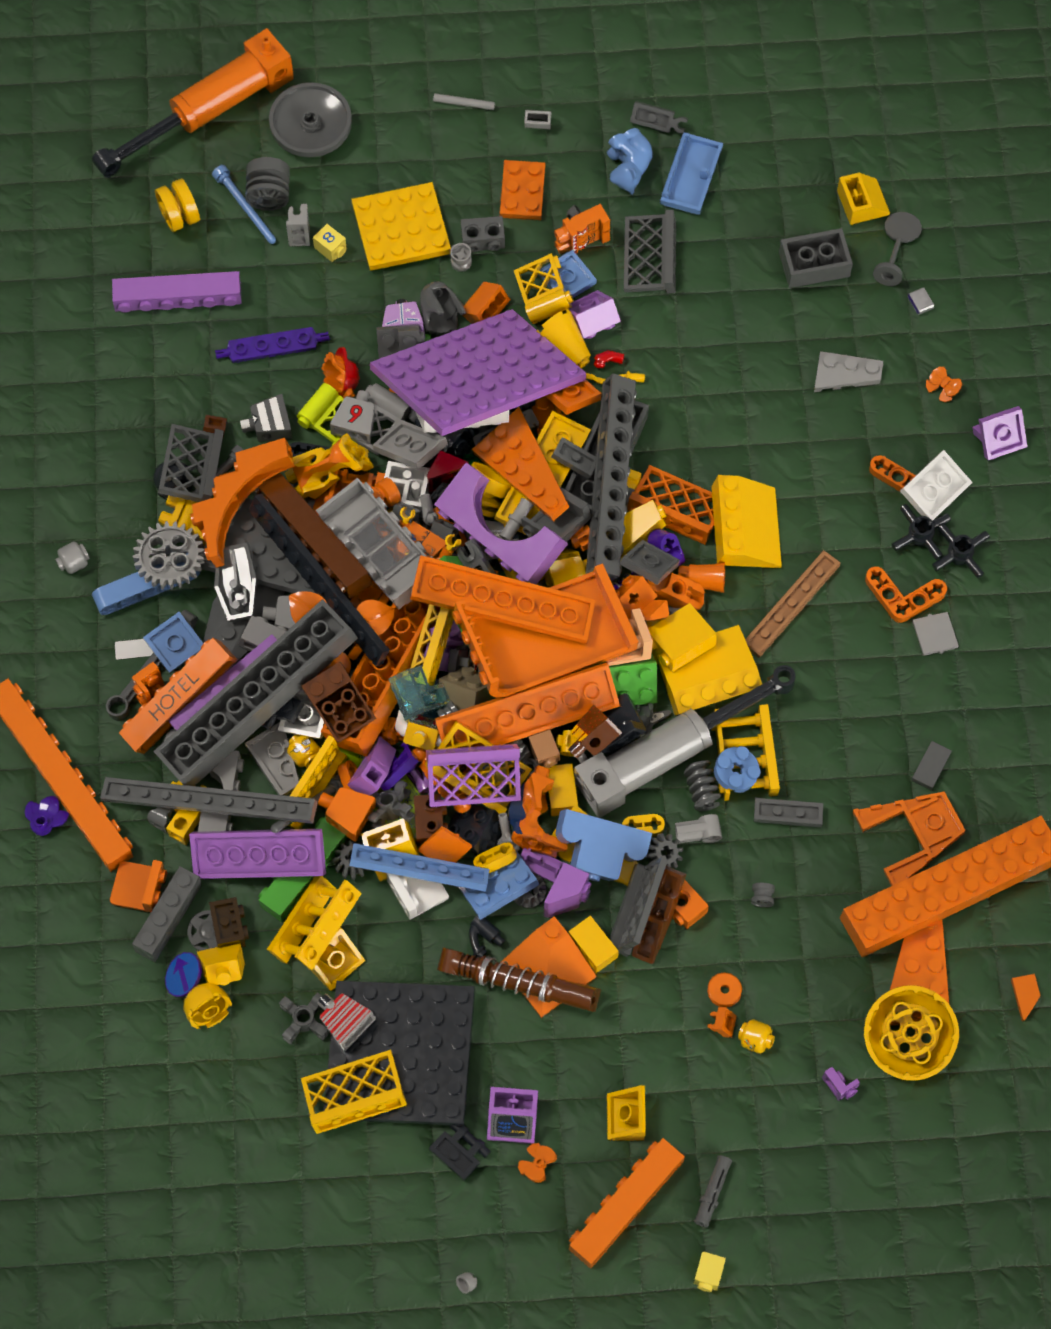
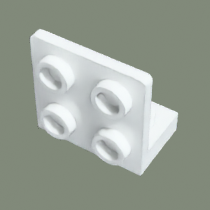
M387 873L388 884L409 920L449 899V895L442 883Z

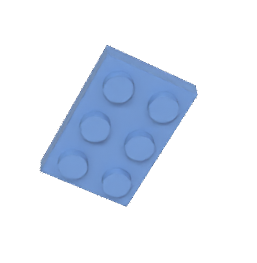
M517 851V858L512 863L489 873L486 892L459 887V890L480 920L539 886L538 880Z

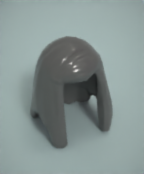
M440 281L429 283L421 290L420 309L426 332H429L431 335L441 336L442 334L449 333L450 330H457L459 313L464 315L466 310L453 291Z

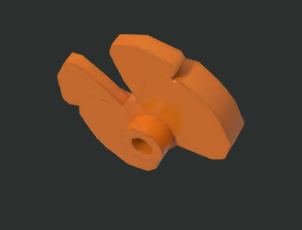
M940 366L932 371L929 377L930 380H926V389L929 393L940 386L943 388L939 400L942 402L952 401L951 397L956 396L962 387L960 379H951L947 376L945 367Z
M535 1143L527 1148V1152L535 1159L533 1162L519 1161L518 1169L520 1174H525L529 1180L541 1183L546 1178L544 1169L547 1167V1164L557 1160V1155L550 1147Z

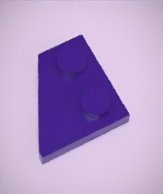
M401 744L404 751L398 758L394 756L388 775L380 786L384 791L390 788L393 789L406 773L412 772L419 761L413 752L412 745Z

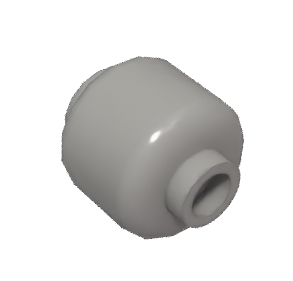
M71 542L58 549V558L55 560L61 571L65 569L67 573L73 574L85 568L88 564L87 560L90 558L83 544L79 545L77 542Z

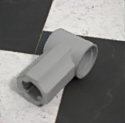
M716 814L704 815L698 820L675 823L676 839L680 840L679 843L700 840L704 843H712L722 839L719 818Z

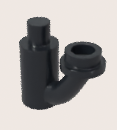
M476 916L471 922L469 940L474 953L473 956H476V958L486 956L488 953L484 945L480 947L478 934L490 944L494 942L501 947L506 940L500 936L501 931L485 917L480 920Z

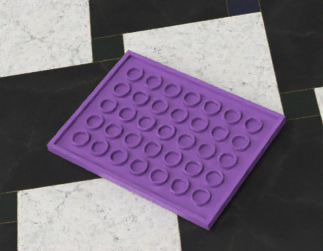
M513 309L370 362V370L441 436L586 380L585 371L548 339L536 332L537 330Z

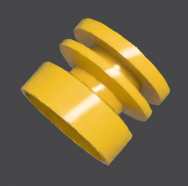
M473 462L471 466L490 480L485 487L482 497V513L484 516L494 517L497 513L496 508L501 506V502L497 497L505 498L511 485L489 466L480 462Z

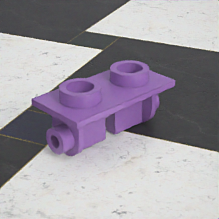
M524 848L521 853V858L532 873L535 872L538 876L553 883L555 882L564 862L539 852H532L531 848Z

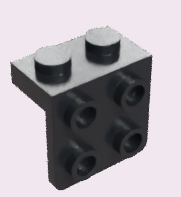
M471 804L470 809L465 813L456 811L448 825V830L454 834H459V837L472 844L470 850L476 856L495 847L502 836L498 817L499 813L494 809Z

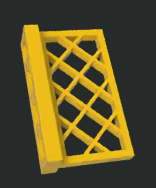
M456 721L437 749L458 748L467 745L471 747L472 744L482 743L484 746H494V744ZM458 729L466 733V742L454 744L453 736ZM505 761V765H501L499 769H506L508 776V768L514 767V761H511L512 763L507 764V761ZM519 761V767L524 770L520 776L521 786L532 769ZM488 763L489 768L478 770L480 774L489 773L494 767ZM433 766V774L440 778L448 772L443 766ZM459 766L454 770V772L462 779L467 774L462 773L459 770ZM474 772L471 776H474L475 780L469 777L465 781L473 789L480 784L478 783L477 774ZM452 774L445 780L454 787L460 782ZM491 776L492 784L495 787L499 786L503 782H495L494 776ZM508 781L506 783L509 784L510 789L508 795H515V786L512 787L511 782ZM464 784L459 788V790L467 795H470L472 792ZM488 784L483 785L478 793L482 797H489L493 791L488 788L492 787ZM510 801L482 804L496 810L500 814L507 811Z
M330 735L327 737L290 796L312 798L324 790L328 783H330L331 778L336 776L338 765L346 761L347 755L339 750L335 738ZM292 822L288 826L292 829H302L305 823Z
M391 1050L301 1078L310 1113L311 1125L316 1134L407 1105ZM389 1059L390 1064L385 1072L375 1068L379 1061ZM359 1067L368 1069L362 1079L353 1075ZM372 1072L382 1076L376 1086L367 1082ZM342 1074L346 1076L340 1086L330 1082L334 1075ZM387 1078L394 1081L396 1088L388 1091L381 1087ZM350 1079L359 1083L354 1093L344 1089ZM319 1081L323 1085L316 1094L309 1090V1083ZM364 1085L373 1089L371 1095L366 1098L358 1096ZM327 1086L337 1090L331 1100L322 1096ZM341 1093L351 1097L347 1104L339 1105L336 1103ZM319 1100L328 1104L325 1111L315 1114L314 1107Z

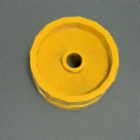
M182 178L172 182V192L165 185L155 189V196L160 211L172 232L183 228V219L189 225L200 221V215L194 198Z

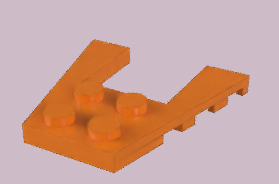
M945 792L853 810V815L862 832L904 813L923 851L884 868V873L891 886L914 876L965 834L966 830Z

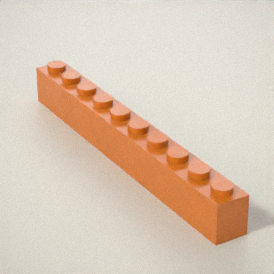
M6 679L0 683L1 719L108 870L112 872L119 867L120 862L133 858L131 842L127 837L122 838L118 833L121 831L120 827L114 819L111 821L108 819L106 814L109 812L102 802H96L94 799L96 794L91 786L83 784L81 781L84 779L83 775L77 767L75 769L71 767L69 763L72 761L66 751L61 752L57 746L60 744L53 733L48 735L45 730L48 727L41 717L36 718L33 714L35 708L31 702L23 700L21 697L23 692L17 683L12 684L9 679Z

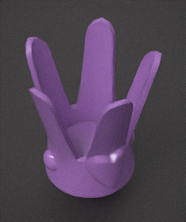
M418 770L410 772L412 777L406 773L416 785L419 794L427 792L429 795L428 779L423 771V776Z

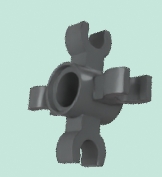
M399 780L393 791L385 790L380 794L375 792L370 795L375 797L376 807H379L376 812H372L367 818L373 822L371 825L373 829L384 826L385 820H395L401 817L410 822L415 816L414 813L409 812L411 809L410 805L400 803L411 794V790L405 788L408 785L407 782Z
M318 992L308 1005L297 1007L285 996L279 1002L280 1008L290 1014L294 1021L282 1034L283 1040L288 1044L295 1040L300 1031H312L321 1040H324L329 1034L327 1032L328 1029L318 1023L314 1017L315 1013L321 1008L317 1002L322 995ZM307 1014L310 1016V1019L302 1023L298 1021L299 1016Z

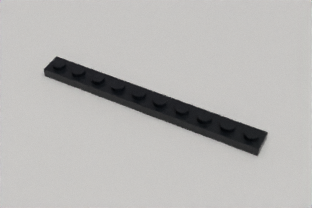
M262 493L255 495L249 508L251 515L314 592L322 596L327 604L352 629L358 638L355 642L376 667L382 665L390 649Z

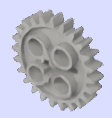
M166 521L164 527L156 523V530L148 527L149 534L142 532L143 540L137 539L136 542L139 547L133 548L135 553L133 560L136 562L134 565L135 569L139 570V576H144L146 583L152 580L153 587L160 583L162 590L166 584H169L171 590H173L176 583L182 588V581L190 584L189 577L197 578L195 571H202L200 564L205 563L204 557H202L205 555V550L203 549V542L199 541V534H194L193 528L186 531L185 524L179 528L176 521L172 526H169L168 521ZM179 542L184 543L182 546H175ZM155 545H162L160 548H153ZM180 562L185 563L183 566H176ZM158 564L163 565L161 568H154Z

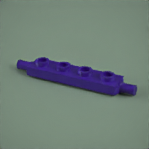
M312 327L229 340L227 349L215 350L216 359L229 357L232 363L316 350L317 342L330 341L329 333L316 334Z

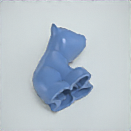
M638 128L627 130L624 134L614 135L608 141L611 148L607 151V155L612 160L619 159L623 162L611 172L610 181L621 189L628 191L630 195H633L653 154L649 141L641 134Z

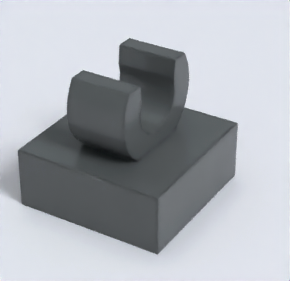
M450 649L447 671L455 672L462 667H474L471 658L467 657L468 650Z

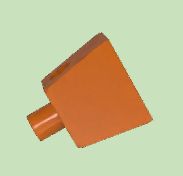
M339 788L335 797L323 792L319 798L318 805L327 809L325 817L330 825L356 842L368 821V816L376 807L375 797L346 788Z

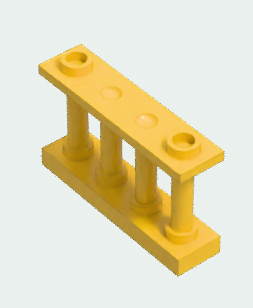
M768 704L759 705L758 713H755L754 716L733 717L712 728L711 731L715 730L718 756L724 751V748L756 745L762 747L763 755L756 759L759 766L765 768L766 776L757 779L751 788L764 787V789H768L769 797L778 796L780 786ZM755 725L760 728V734H757L756 737L723 739L722 727ZM734 765L733 769L740 768L739 766ZM718 783L719 793H723L724 801H728L731 789H725Z
M314 876L267 950L279 961L286 964L291 956L295 955L294 957L309 970H313L362 893L347 880H344L339 889H336L323 876ZM331 897L332 900L330 901L328 906L326 908H323L329 900V898ZM317 916H319L320 918L315 926L311 927ZM307 935V938L303 942L302 946H298L304 938V936Z

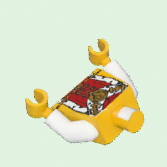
M403 694L400 698V710L398 711L395 724L396 731L401 736H404L403 743L425 750L437 749L441 744V739L435 720L413 713L409 714L408 711L412 709L414 697L411 698V701L407 702L403 699Z

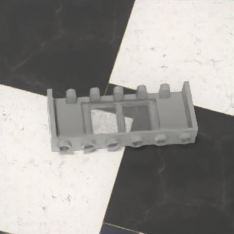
M356 478L319 507L316 512L368 571L369 576L400 609L412 601L410 596L420 555L426 556L424 554L426 550L419 541L415 543L411 539L413 535L406 526L401 528L398 524L400 520L392 511L390 513L387 512L385 509L387 506L380 497L375 498L372 495L374 491L367 482L363 484Z

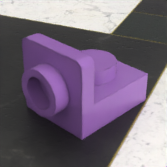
M833 1067L826 1070L822 1076V1079L838 1101L844 1097L849 1099L858 1092L859 1080L855 1079L846 1086L843 1075L839 1071L836 1072Z

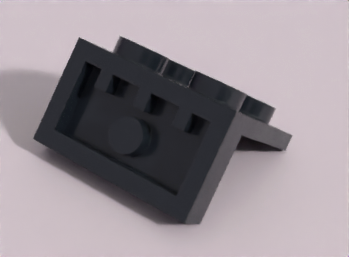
M627 693L618 697L619 707L602 712L622 732L601 751L602 753L612 754L647 731Z

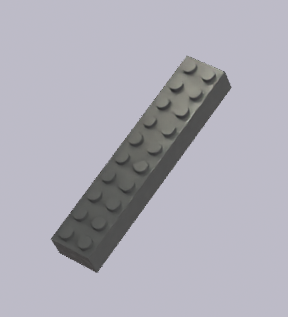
M322 599L153 752L183 785L195 786L302 689V685L315 678L358 639L357 636Z

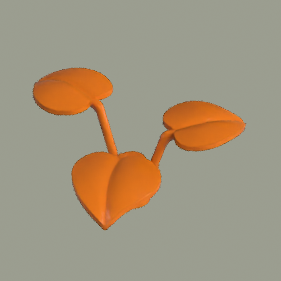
M301 591L290 594V613L293 621L297 623L322 599L325 602L326 600L313 592ZM366 600L357 607L358 612L378 636L383 634L392 623L394 608L377 600ZM342 652L319 674L340 662L349 675L351 661L347 654Z

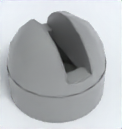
M465 1272L457 1276L456 1284L462 1293L467 1294L477 1286V1278L473 1277V1273Z

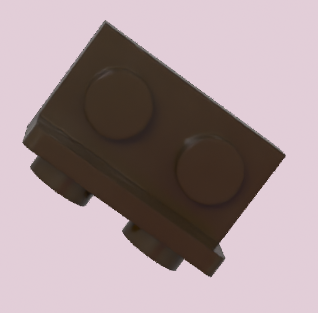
M236 897L209 902L217 947L238 943L241 944V948L246 947L245 939H249L247 925L242 926L241 918H245L243 905H238Z

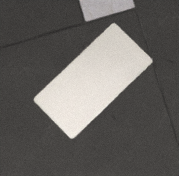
M144 639L115 642L116 659L146 657L153 654V651Z

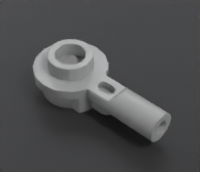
M500 813L498 817L502 837L497 845L509 842L514 846L515 851L518 852L520 846L511 840L512 834L507 813Z

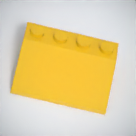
M718 475L711 486L717 563L725 562V566L781 568L775 487L741 476Z
M739 625L716 632V646L674 672L668 666L665 667L661 663L659 655L655 652L674 715L748 693L762 685L756 663Z

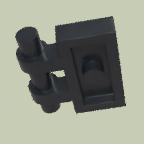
M450 1125V1128L456 1133L451 1137L444 1131L429 1147V1151L459 1178L465 1181L480 1165V1162L474 1156L479 1153L486 1158L491 1151L485 1146L486 1143L477 1139L469 1132L470 1129L466 1125ZM464 1139L471 1148L467 1151L458 1143L460 1140Z

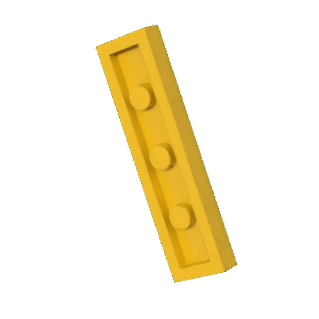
M431 604L426 614L407 679L434 686L454 621L452 615L454 610L441 607L438 614L436 606ZM436 621L433 634L431 635L429 631L430 624ZM430 642L425 657L422 652L423 646ZM423 664L420 677H416L417 667Z

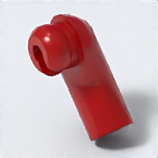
M609 350L599 353L594 357V366L603 369L605 362L608 361L623 364L625 354Z

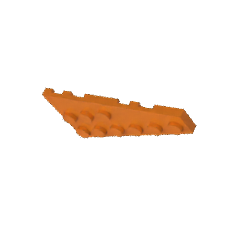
M519 407L509 415V422L498 425L471 449L474 455L552 521H555L569 508Z
M938 920L903 938L890 990L908 985L921 986L936 992L949 1004L942 920ZM916 1011L912 1013L911 1017L913 1021L917 1022L921 1020L922 1015ZM893 1021L890 1026L900 1025L898 1021Z

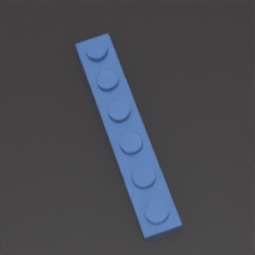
M355 843L353 844L349 865L485 892L489 877V869Z

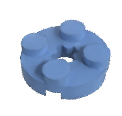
M743 746L724 750L718 756L714 767V775L718 783L723 788H729L738 793L749 790L756 783L761 773L757 759ZM734 765L741 768V774L732 771Z

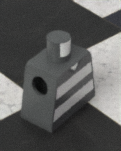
M282 394L250 406L252 418L240 420L242 433L255 431L259 442L275 441L282 438L286 440L293 439Z

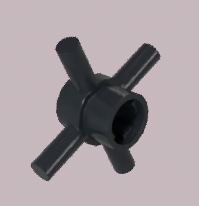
M907 504L901 506L900 510L909 521L910 526L908 535L891 544L893 549L897 551L912 542L916 546H926L935 560L942 558V553L932 539L935 529L951 521L949 514L946 513L932 521L927 516L916 518Z
M945 523L940 525L938 530L949 542V547L947 550L948 554L932 564L934 570L938 571L951 562L956 565L966 564L977 579L982 577L984 572L972 557L974 547L990 538L988 532L984 531L972 539L967 535L955 537Z

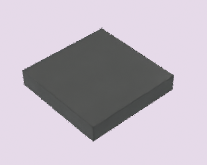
M641 540L621 559L620 565L658 585L678 567L680 560Z

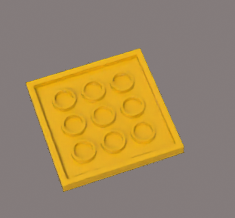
M432 182L352 199V206L370 271L451 254L450 243Z

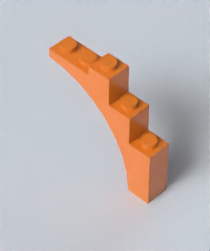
M285 438L236 452V462H234L236 472L214 478L215 487L212 488L214 498L192 504L193 513L190 514L192 524L197 526L202 532L203 539L207 543V548L204 549L208 561H212L216 568L225 565L224 546L226 534L240 505L264 481L282 471L295 467L292 448Z

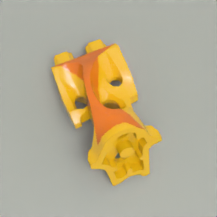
M346 433L329 449L325 450L320 447L293 457L295 467L287 470L285 476L290 483L294 484L298 481L299 485L294 487V489L303 499L306 497L316 499L340 479L334 473L339 469L351 468L356 472L360 470L369 471L374 466L368 457V449L353 442L350 435ZM317 456L314 463H311L312 459Z

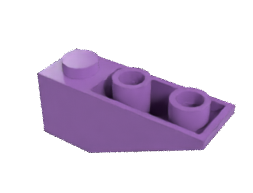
M378 736L367 757L365 756L347 785L354 791L366 795H371L378 791L388 775L396 749L381 736Z

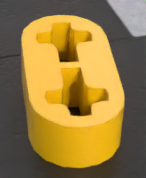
M658 814L630 816L624 819L622 823L625 826L633 823L634 827H637L636 829L652 833L651 837H657L658 834L663 833L665 826L664 819ZM652 821H656V824L659 825L657 830H653V827L650 826Z
M506 842L477 855L474 858L473 864L476 867L487 868L489 873L512 863L517 858V853L514 846Z

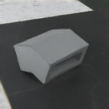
M525 110V128L550 129L551 111ZM528 119L548 120V121H532V120H528Z

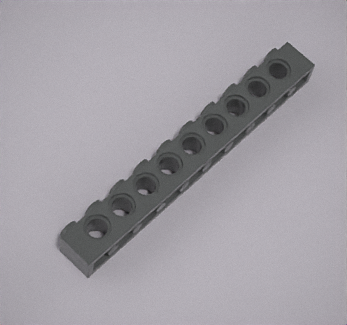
M616 374L610 375L603 381L591 508L592 518L590 519L586 564L587 574L593 572L594 566L603 563L611 582L618 578L622 571L620 561L624 550L622 538L625 533L624 516L627 512L625 502L629 491L627 479L630 474L629 458L632 453L630 443L634 432L632 420L635 415L634 400L637 395V390L635 389L636 381Z

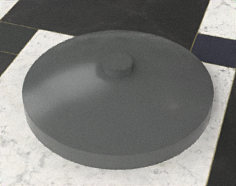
M302 83L288 88L276 98L270 109L269 124L274 140L284 150L301 157H318L334 151L343 144L350 133L352 117L348 102L337 90L320 83Z

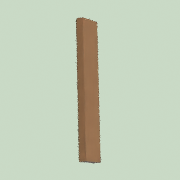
M824 550L745 639L751 653L758 658L764 654L840 567L841 563Z

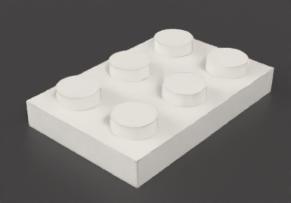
M943 450L906 484L900 492L921 516H927L933 521L972 481Z

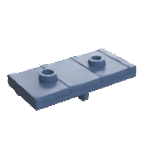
M683 133L662 192L660 204L700 215L723 143Z

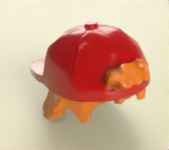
M340 347L335 355L329 352L324 358L325 363L322 364L321 369L324 371L323 373L326 378L323 382L332 386L343 398L355 397L353 391L360 379L359 370L356 363L347 359L345 347Z

